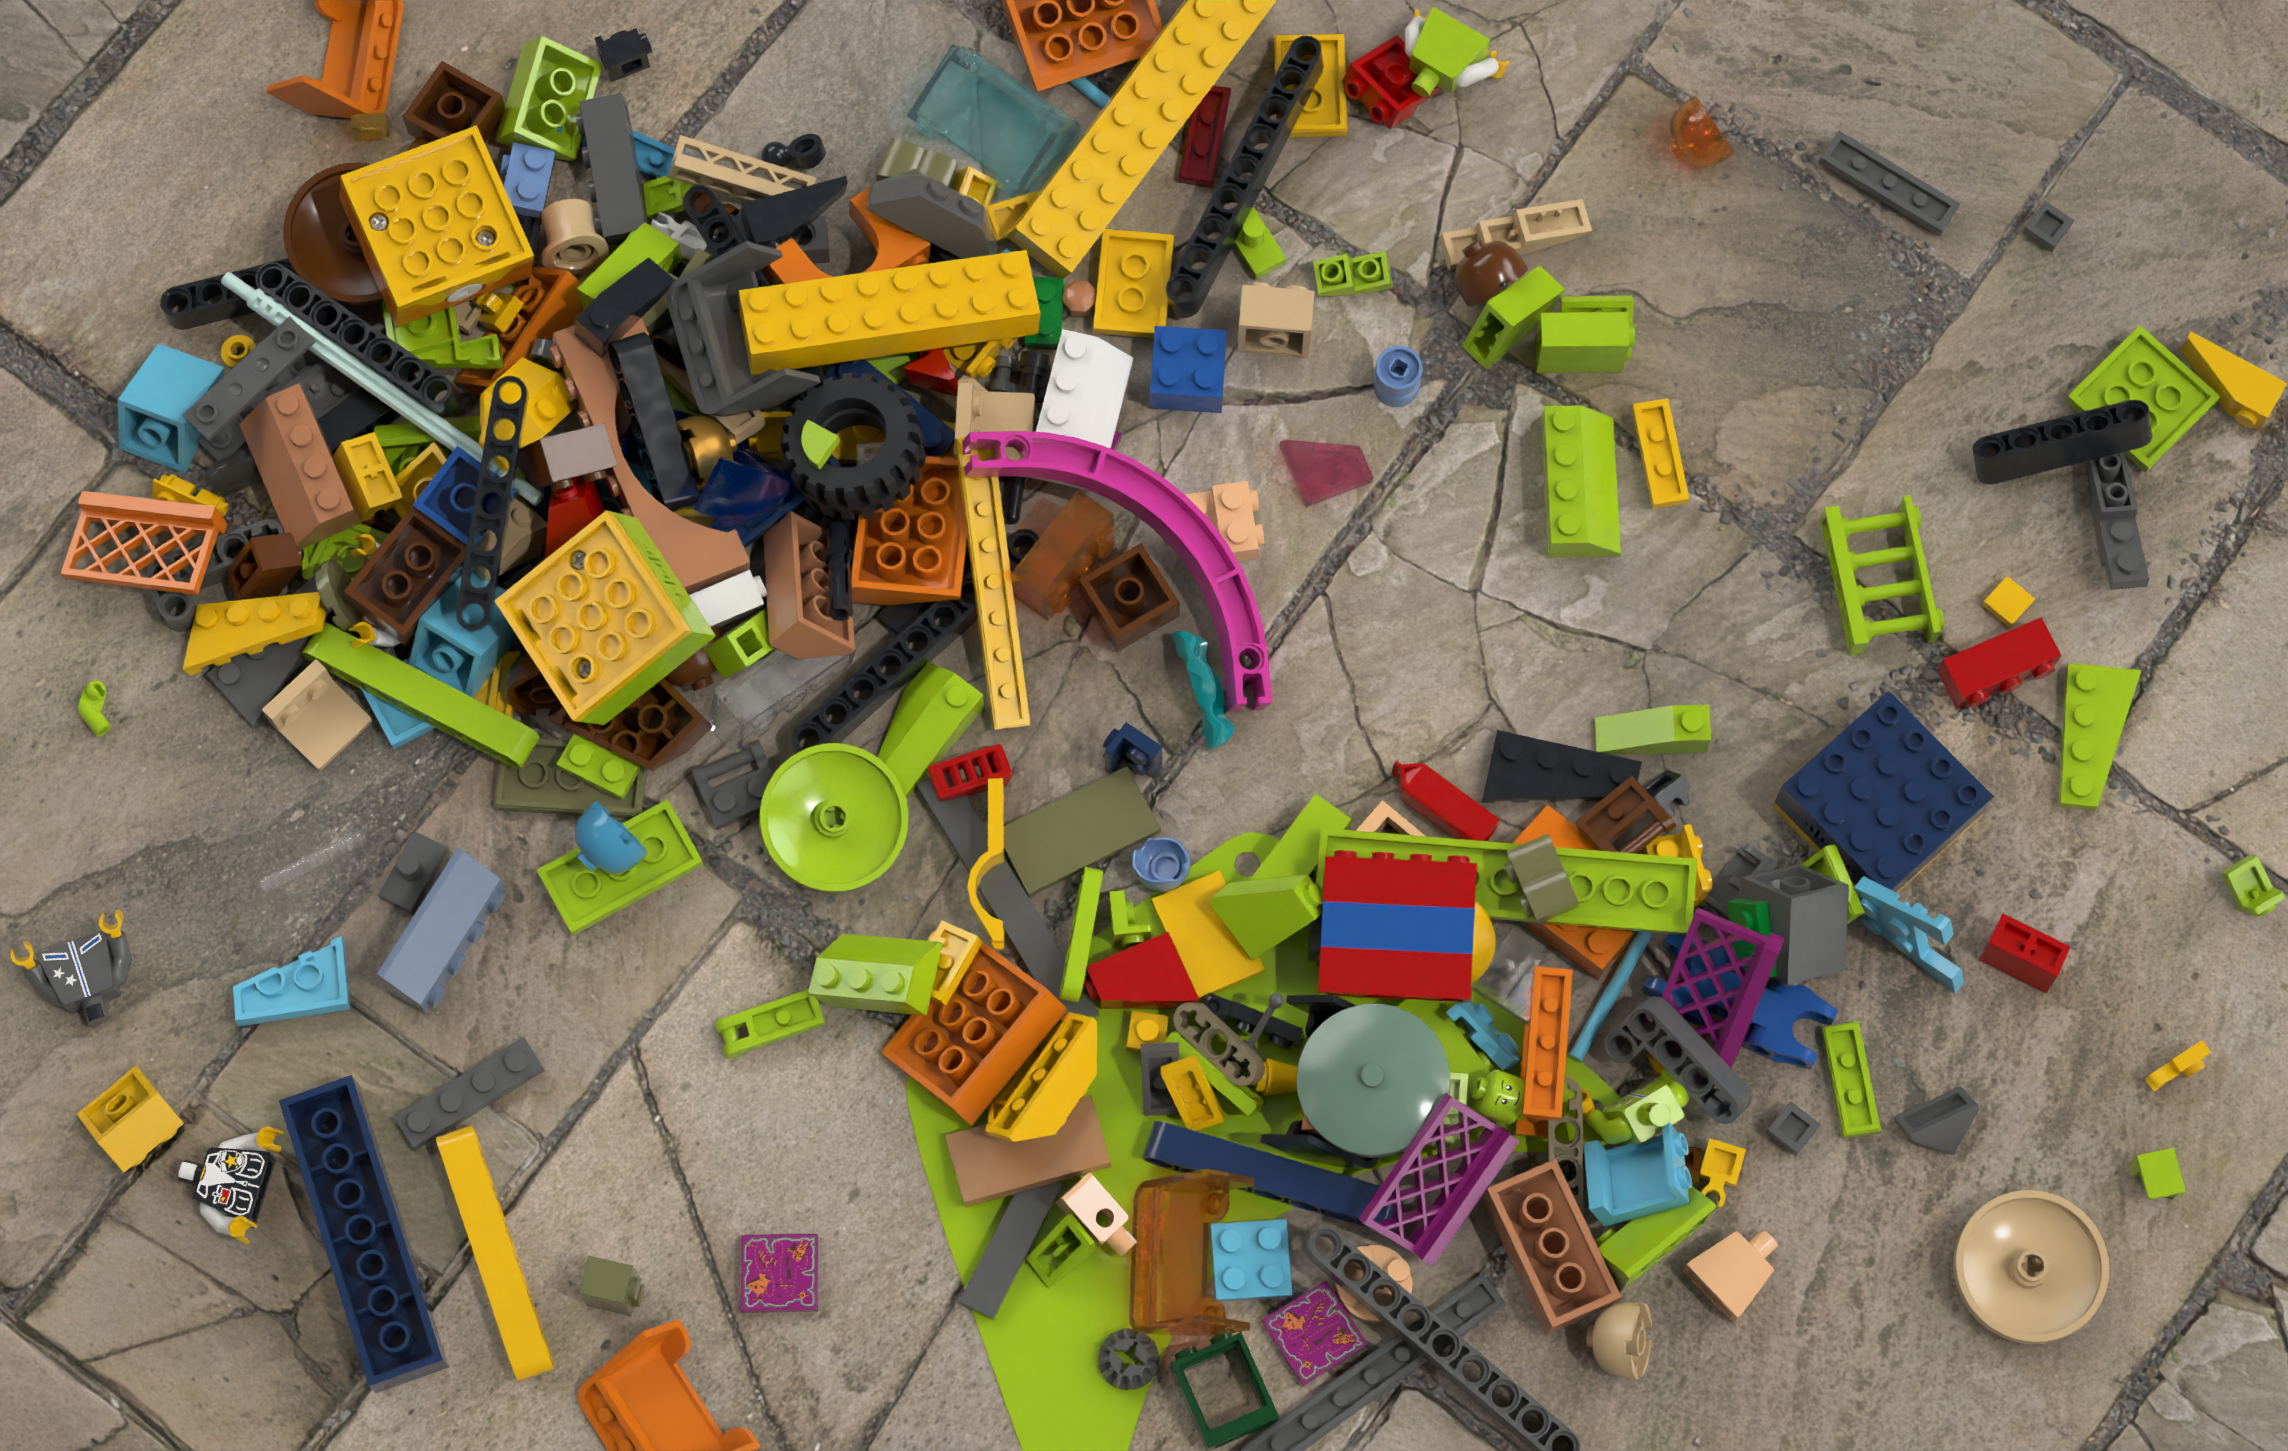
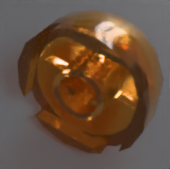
M1697 96L1684 102L1674 112L1669 125L1673 141L1668 146L1679 161L1686 158L1696 167L1707 168L1724 162L1734 154V150Z

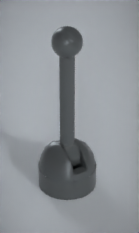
M1280 993L1270 995L1268 1008L1248 1041L1243 1040L1257 1054L1258 1050L1254 1045L1275 1009L1281 1007L1284 1003V998ZM1234 1056L1227 1060L1236 1061L1243 1068L1242 1073H1250L1248 1070L1250 1062H1240Z

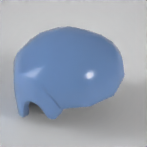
M1148 838L1139 850L1133 851L1132 868L1142 885L1155 892H1167L1181 885L1190 872L1191 862L1188 851L1181 842L1172 838Z

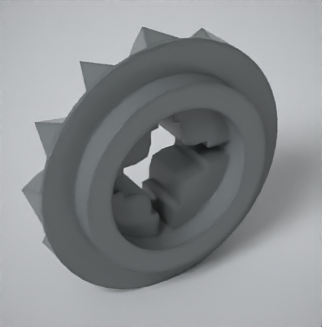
M1125 1328L1113 1332L1101 1344L1098 1355L1099 1369L1106 1381L1114 1387L1123 1390L1139 1389L1148 1384L1157 1373L1159 1367L1157 1346L1154 1340L1142 1330ZM1134 1344L1137 1345L1135 1348V1358L1140 1360V1363L1144 1366L1130 1364L1128 1369L1125 1368L1124 1373H1120L1122 1370V1359L1114 1351L1127 1353L1130 1348H1133Z

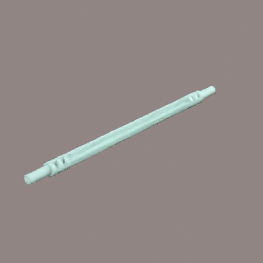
M227 272L223 276L221 284L247 301V307L257 312V314L267 319L276 327L281 325L290 316L315 340L316 343L309 348L310 351L450 450L454 451L459 446L481 463L483 450L477 442L292 313L261 289H253L231 272ZM493 460L490 461L489 469L499 477L504 476L508 472L507 470L504 473ZM516 471L514 488L519 491V495L533 505H538L544 494L519 477Z

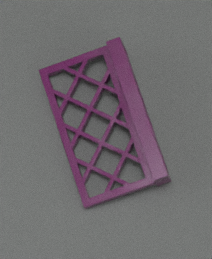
M1697 908L1661 998L1665 999L1682 1017L1683 1013L1699 1009L1706 1025L1694 1030L1699 1035L1710 1032L1716 1045L1714 1051L1732 1069L1785 938L1771 933L1768 938ZM1700 922L1715 927L1720 939L1703 944L1697 931ZM1743 939L1757 946L1753 955L1739 959L1731 942ZM1694 941L1696 947L1690 949L1691 944ZM1724 945L1731 962L1715 968L1707 951ZM1700 954L1707 971L1691 976L1685 964V959ZM1749 964L1745 973L1742 966ZM1735 969L1741 985L1726 991L1718 974ZM1681 972L1684 979L1677 981L1679 974ZM1711 977L1719 994L1702 999L1695 982ZM1687 985L1695 1002L1678 1007L1672 992L1674 989ZM1736 996L1732 1004L1730 997ZM1722 1000L1729 1015L1725 1019L1713 1022L1706 1006ZM1723 1027L1722 1032L1719 1035L1717 1029ZM1672 1041L1673 1046L1677 1050L1682 1051L1679 1044Z
M1445 1093L1358 1219L1363 1224L1413 1252L1424 1262L1434 1266L1520 1141L1492 1119L1489 1120L1448 1093ZM1451 1107H1454L1458 1110L1459 1123L1443 1128L1444 1117ZM1480 1126L1486 1127L1477 1141L1469 1144L1468 1130ZM1460 1133L1461 1147L1446 1152L1444 1138ZM1436 1141L1437 1155L1421 1159V1151L1427 1143ZM1462 1157V1162L1454 1174L1448 1175L1447 1161ZM1438 1165L1439 1178L1424 1183L1422 1169ZM1414 1172L1415 1186L1400 1191L1399 1182L1404 1175ZM1440 1188L1441 1193L1434 1203L1426 1207L1425 1193ZM1416 1196L1418 1210L1402 1214L1401 1201ZM1392 1204L1393 1218L1381 1222L1374 1219L1382 1207ZM1419 1219V1224L1409 1239L1405 1238L1403 1224Z

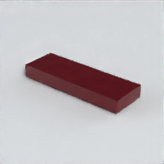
M1213 85L1190 115L1178 183L1207 188L1214 187L1231 97V88Z

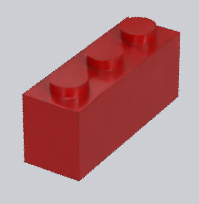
M2042 617L1943 659L1937 672L1956 709L1967 704L1969 708H1974L1988 701V695L2001 690L2002 694H2006L2019 688L2022 685V680L2034 676L2035 680L2050 675L2055 671L2054 667L2062 655Z

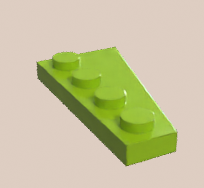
M2068 663L2066 665L2058 807L2092 811L2097 809L2142 670Z

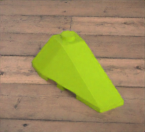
M929 662L905 688L877 756L892 770L899 780L906 800L916 790V784L927 777L928 766L939 763L985 709L984 695L956 673Z

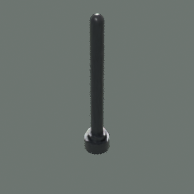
M1022 351L1019 367L1022 368V375L1025 376L1023 393H1033L1036 406L1039 378H1043L1044 372L1048 371L1050 356L1040 352ZM1011 476L1005 516L1009 524H1016L1020 519L1026 477Z

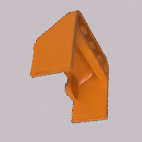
M313 0L317 11L332 21L321 81L302 75L268 85L266 93L313 115L370 120L382 116L386 111L404 11L403 0Z

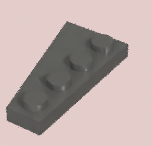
M315 575L294 594L318 592ZM332 607L327 609L326 623H329L335 615ZM312 635L283 645L274 642L265 646L262 652L249 655L247 652L231 657L230 663L218 667L215 666L207 673V676L247 721L258 729L264 720L262 709L283 690L281 688L292 672L297 671L304 661L302 651Z

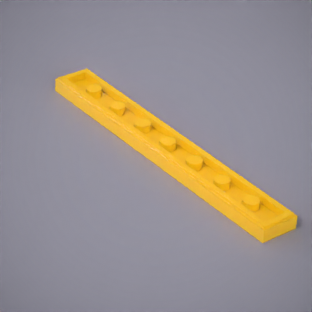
M965 437L956 438L955 447L992 731L1026 727L1031 724L998 476L965 477L964 467L970 461L971 455H978V461L993 460V451L991 449L972 448L971 454H963L962 441Z

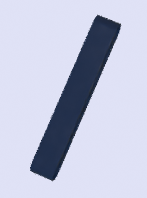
M1162 1121L1153 1122L1142 1157L1145 1161L1160 1167L1372 1229L1363 1224L1358 1218L1381 1187L1376 1184ZM1392 1204L1382 1207L1374 1219L1381 1222L1393 1218Z

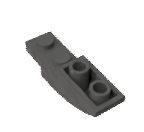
M2125 452L2087 461L2090 501L2101 567H2106L2110 589L2147 587L2149 575L2135 518L2138 509Z

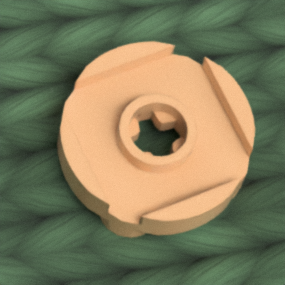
M1381 1245L1357 1247L1358 1250L1411 1294L1412 1277L1410 1267L1397 1252ZM1356 1262L1345 1263L1343 1271L1347 1279L1351 1281L1361 1280L1363 1277L1362 1267ZM1336 1283L1339 1299L1344 1305L1345 1310L1352 1317L1367 1323L1381 1322ZM1387 1288L1377 1289L1375 1294H1373L1374 1301L1380 1306L1386 1307L1392 1302V1294Z

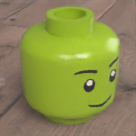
M1498 1069L1492 1070L1486 1078L1479 1077L1472 1093V1098L1477 1100L1478 1113L1505 1125H1510L1517 1119L1522 1120L1525 1080Z

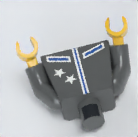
M120 910L115 912L117 924H108L103 912L99 919V926L102 931L36 954L38 960H33V947L28 941H23L26 949L29 950L26 957H17L14 950L10 949L12 961L17 965L24 966L22 971L38 995L54 1007H65L70 1014L83 1010L88 1026L100 1025L110 1019L105 1002L118 998L121 995L120 986L126 982L132 956L126 934L120 930L124 921V915Z

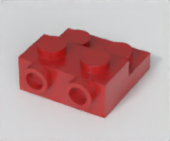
M1398 35L1351 63L1342 80L1347 95L1354 100L1360 99L1369 108L1368 111L1371 119L1378 124L1384 123L1389 129L1412 116L1417 106L1442 90L1436 86L1428 98L1422 97L1413 91L1411 85L1418 75L1409 69L1411 58L1405 53V42Z

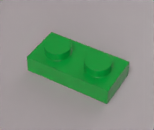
M1032 276L1040 309L1038 334L1025 336V348L1057 349L1062 332L1064 278Z

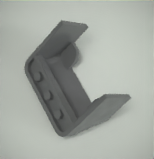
M745 241L675 280L667 291L666 301L695 401L700 411L705 414L722 416L774 407L821 383L817 375L783 368L779 371L769 369L755 375L750 373L739 315V290L758 288L755 272L782 258L781 250Z

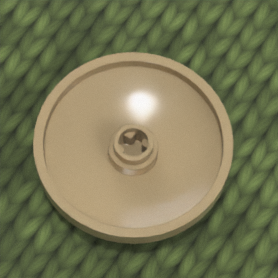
M2036 1190L2009 1192L1990 1200L1978 1209L1968 1220L1959 1235L1953 1264L1957 1289L1965 1306L1974 1318L1992 1333L2007 1340L2023 1344L2055 1342L2070 1336L2084 1326L2097 1312L2105 1297L2110 1270L2104 1240L2092 1220L2070 1201L2052 1193Z

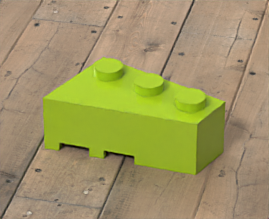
M644 222L636 230L632 231L626 240L577 288L583 311L599 294L648 257L665 272L672 274L683 259L680 243Z

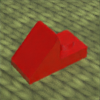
M942 348L919 351L922 358L904 366L905 374L912 385L957 397L958 381Z

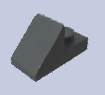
M1179 1042L1141 1044L1144 1116L1179 1114L1161 1076V1066L1180 1060Z

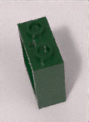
M1230 1330L1218 1334L1209 1340L1210 1346L1197 1351L1195 1346L1186 1348L1174 1355L1176 1361L1170 1364L1172 1375L1206 1451L1215 1450L1276 1423L1279 1419V1415L1242 1332L1233 1336ZM1235 1350L1260 1408L1210 1430L1184 1372Z

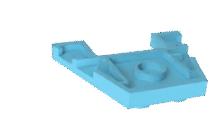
M1863 876L1854 887L1865 912L1861 915L1863 925L1872 933L1883 936L1898 950L1956 994L1964 984L1962 969L1929 947L1927 935L1945 946L1954 935L1951 919L1940 913L1934 919L1926 915L1928 910L1919 903H1916L1911 908L1908 902L1901 903L1898 901L1900 895L1897 892Z

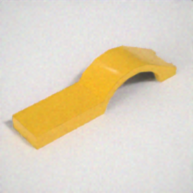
M1003 778L988 779V851L979 857L971 869L967 886L972 914L995 951L1004 950L1003 921L991 917L981 907L977 898V888L982 877L993 866L1004 862Z

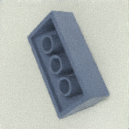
M458 847L376 974L388 993L425 1014L431 1006L436 1007L440 1003L446 992L445 983L451 974L455 976L459 973L466 960L464 953L471 943L476 944L480 940L486 928L485 920L491 911L494 913L498 911L506 896V893H504L506 888L502 880Z

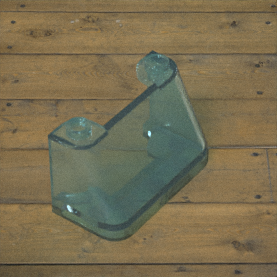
M954 44L948 50L907 115L916 122L914 128L924 136L932 138L935 134L946 138L996 174L995 178L1000 182L997 186L998 189L1012 198L1029 192L1081 128V125L1076 120L983 54L972 48Z

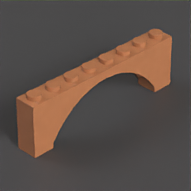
M642 318L622 338L645 332L649 336ZM575 325L553 333V346L549 348V352L555 367H562L567 379L563 380L569 399H576L581 411L577 412L581 427L586 428L605 423L617 462V466L608 469L610 476L606 477V482L614 498L619 496L624 508L620 510V513L639 519L689 595L748 571L750 560L736 529L724 532L707 528L683 518L658 502L632 473L623 456L617 437L615 407L620 389L609 352L602 358L574 335Z

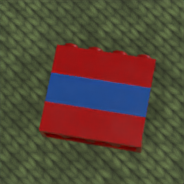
M1348 850L1334 851V856H1325L1319 994L1472 1003L1471 982L1476 878L1478 873L1477 863H1470V857L1456 855L1448 856L1447 862L1432 861V855L1410 854V860L1394 859V853L1372 852V858H1357V852Z

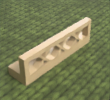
M682 135L678 138L668 174L669 178L695 186L703 185L714 192L746 202L794 190V188L784 186V184L790 181L806 186L813 185L816 181V177ZM684 147L697 151L702 160L682 154ZM722 160L732 162L736 170L717 165L716 163ZM758 170L766 173L770 181L749 174Z

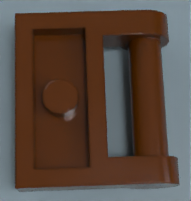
M1632 775L1575 821L1576 827L1598 851L1638 854L1663 832L1668 834L1676 827L1670 815ZM1649 813L1654 821L1617 851L1611 844Z

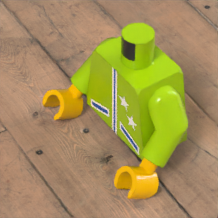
M1647 1052V1057L1654 1070L1660 1073L1661 1076H1658L1603 1110H1595L1591 1093L1587 1090H1581L1583 1120H1586L1587 1124L1609 1144H1640L1660 1133L1662 1126L1667 1125L1669 1122L1673 1125L1685 1117L1681 1108L1687 1104L1691 1096L1649 1052ZM1575 1109V1110L1572 1111L1574 1117H1576V1109Z

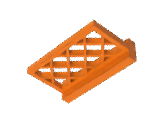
M82 491L78 501L82 512L60 574L64 579L198 595L217 536L225 534L228 523L215 506ZM90 523H104L107 530L89 541L86 535ZM128 527H137L140 534L122 545L117 534ZM163 530L171 531L174 537L158 548H155L150 538ZM196 534L205 535L202 545L189 553L183 543ZM113 537L118 548L100 559L95 548ZM146 542L152 552L133 562L128 552ZM177 546H180L185 556L167 567L161 557ZM91 552L96 562L84 570L75 569L78 559ZM124 556L130 566L117 574L109 573L106 566ZM155 560H158L163 570L151 578L142 577L139 571ZM191 563L194 570L190 583L176 581L173 574Z

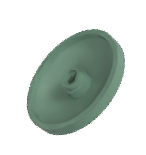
M1385 1004L1357 1005L1329 1017L1308 1039L1298 1064V1096L1305 1116L1311 1126L1324 1140L1334 1147L1349 1154L1362 1157L1391 1156L1401 1153L1408 1148L1444 1094L1450 1093L1449 1064L1446 1053L1437 1036L1415 1015L1398 1007Z

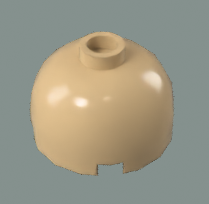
M1617 1302L1611 1304L1597 1316L1595 1325H1589L1586 1336L1587 1347L1593 1348L1596 1362L1608 1374L1629 1379H1638V1376L1642 1377L1645 1374L1652 1342L1651 1340H1646L1645 1328H1652L1651 1313L1648 1305L1636 1302Z

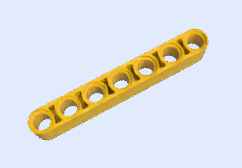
M473 1125L436 1137L437 1145L517 1381L520 1382L555 1369Z

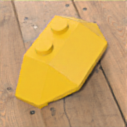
M519 359L480 394V425L482 434L479 436V446L483 450L493 389L500 378L515 376L525 383L529 391L520 448L542 439L579 405L576 399H569L563 383L564 378L559 373L527 359ZM507 384L502 388L501 398L505 403L513 404L520 399L521 388L518 385ZM503 420L496 425L495 435L499 440H509L514 436L515 426L513 422ZM496 457L492 459L504 473L509 470V463L506 458Z
M1068 1012L1061 1018V1023L1051 1029L992 1101L988 1115V1124L985 1129L989 1136L1016 1142L1055 1135L1060 1127L1065 1124L1067 1117L1080 1098L1085 1095L1089 1085L1097 1075V1021L1093 1017Z

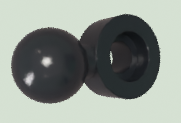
M805 134L793 140L788 147L777 141L768 143L762 150L761 158L762 161L785 167L788 161L792 160L796 167L810 169L820 164L826 155V149L820 136Z

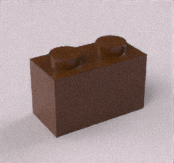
M291 532L252 537L225 571L235 600L279 596L303 565L301 550L295 545Z

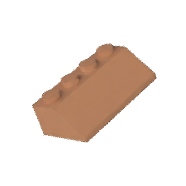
M300 383L265 397L239 425L285 533L291 532L295 545L302 549L360 524L361 520L334 461L309 399Z
M790 512L763 535L769 645L797 659L851 654L855 651L853 616H849V619L845 621H836L829 615V571L824 561L825 551L828 548L826 530Z
M1556 1159L1486 1189L1481 1199L1545 1336L1576 1324L1622 1298Z

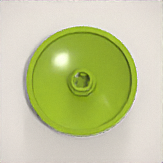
M840 743L815 745L796 753L786 760L769 780L759 809L761 838L774 864L794 882L812 890L829 893L846 892L861 888L886 872L903 848L909 823L906 796L892 770L872 753L856 746Z

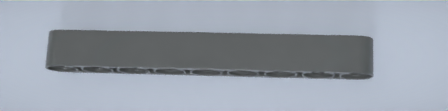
M1322 1227L1309 1236L1305 1244V1252L1313 1264L1533 1451H1552L1551 1445L1556 1437H1560L1569 1444V1451H1580L1579 1438L1574 1432L1340 1233L1332 1228ZM1327 1237L1330 1239L1334 1246L1333 1253L1329 1256L1318 1254L1314 1247L1316 1238ZM1345 1263H1358L1363 1270L1362 1279L1359 1281L1347 1279L1343 1271ZM1376 1287L1389 1289L1392 1294V1302L1389 1306H1380L1374 1301L1373 1291ZM1406 1312H1415L1420 1316L1422 1326L1419 1331L1413 1332L1406 1329L1403 1324V1316ZM1435 1337H1444L1450 1342L1451 1352L1449 1356L1440 1357L1433 1351L1432 1344ZM1465 1362H1473L1480 1368L1481 1376L1477 1382H1469L1464 1378L1462 1367ZM1495 1387H1503L1509 1392L1510 1403L1507 1407H1499L1493 1402L1492 1392ZM1532 1412L1539 1418L1540 1427L1536 1433H1530L1523 1428L1522 1417L1524 1413Z

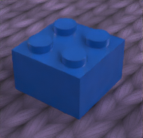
M1155 326L1150 409L1222 413L1227 330Z
M457 446L413 506L467 545L481 463ZM489 469V472L493 477H499L497 474H495L493 471ZM513 488L511 503L519 494V491ZM489 494L482 502V507L487 514H496L503 506V500L498 494ZM484 530L478 534L476 538L478 547L490 530Z

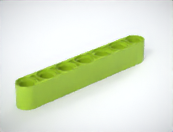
M324 622L323 631L313 634L302 651V655L312 663L317 659L329 673L513 768L521 769L540 739V736L534 730L523 723L368 643L360 648H353L351 642L358 638L329 623Z

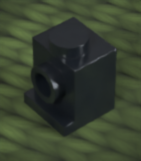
M637 29L616 32L605 41H603L601 35L594 38L598 54L611 82L650 67L647 54L652 53V48L645 32L639 34Z

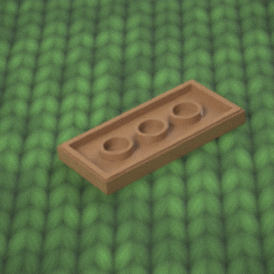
M1091 1095L1080 1098L1067 1117L1065 1124L1060 1127L1055 1135L1012 1142L989 1136L985 1131L987 1124L945 1135L965 1208L1111 1167Z

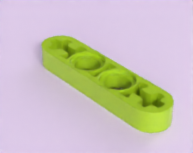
M1085 866L1081 875L1059 999L1078 1003L1081 996L1103 878V870Z

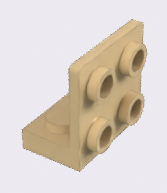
M958 382L955 439L966 437L969 432H1033L1034 394L977 391L973 383ZM954 442V455L957 459L956 447ZM1005 447V453L1008 458L1015 461L1020 460V455L1016 449Z
M317 659L262 709L268 721L317 770H322L372 723L371 717L332 680L327 669Z

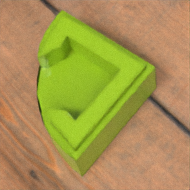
M810 420L806 421L801 436L803 450L809 462L820 470L840 440L838 435Z

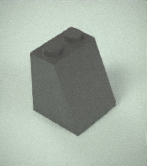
M1801 864L1742 877L1741 885L1744 898L1768 901L1771 932L1785 938L1776 960L1777 975L1772 978L1778 980V983L1783 986H1797L1803 980L1811 978L1825 979L1831 973L1845 970L1848 884Z

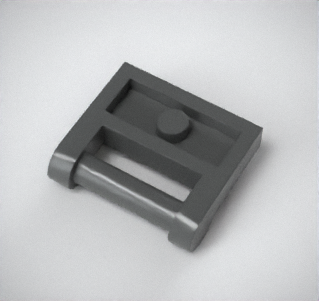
M759 740L749 743V748L704 767L699 764L690 768L716 830L759 813L764 790L773 776L772 769ZM751 762H756L758 770L711 789L708 783L709 780Z

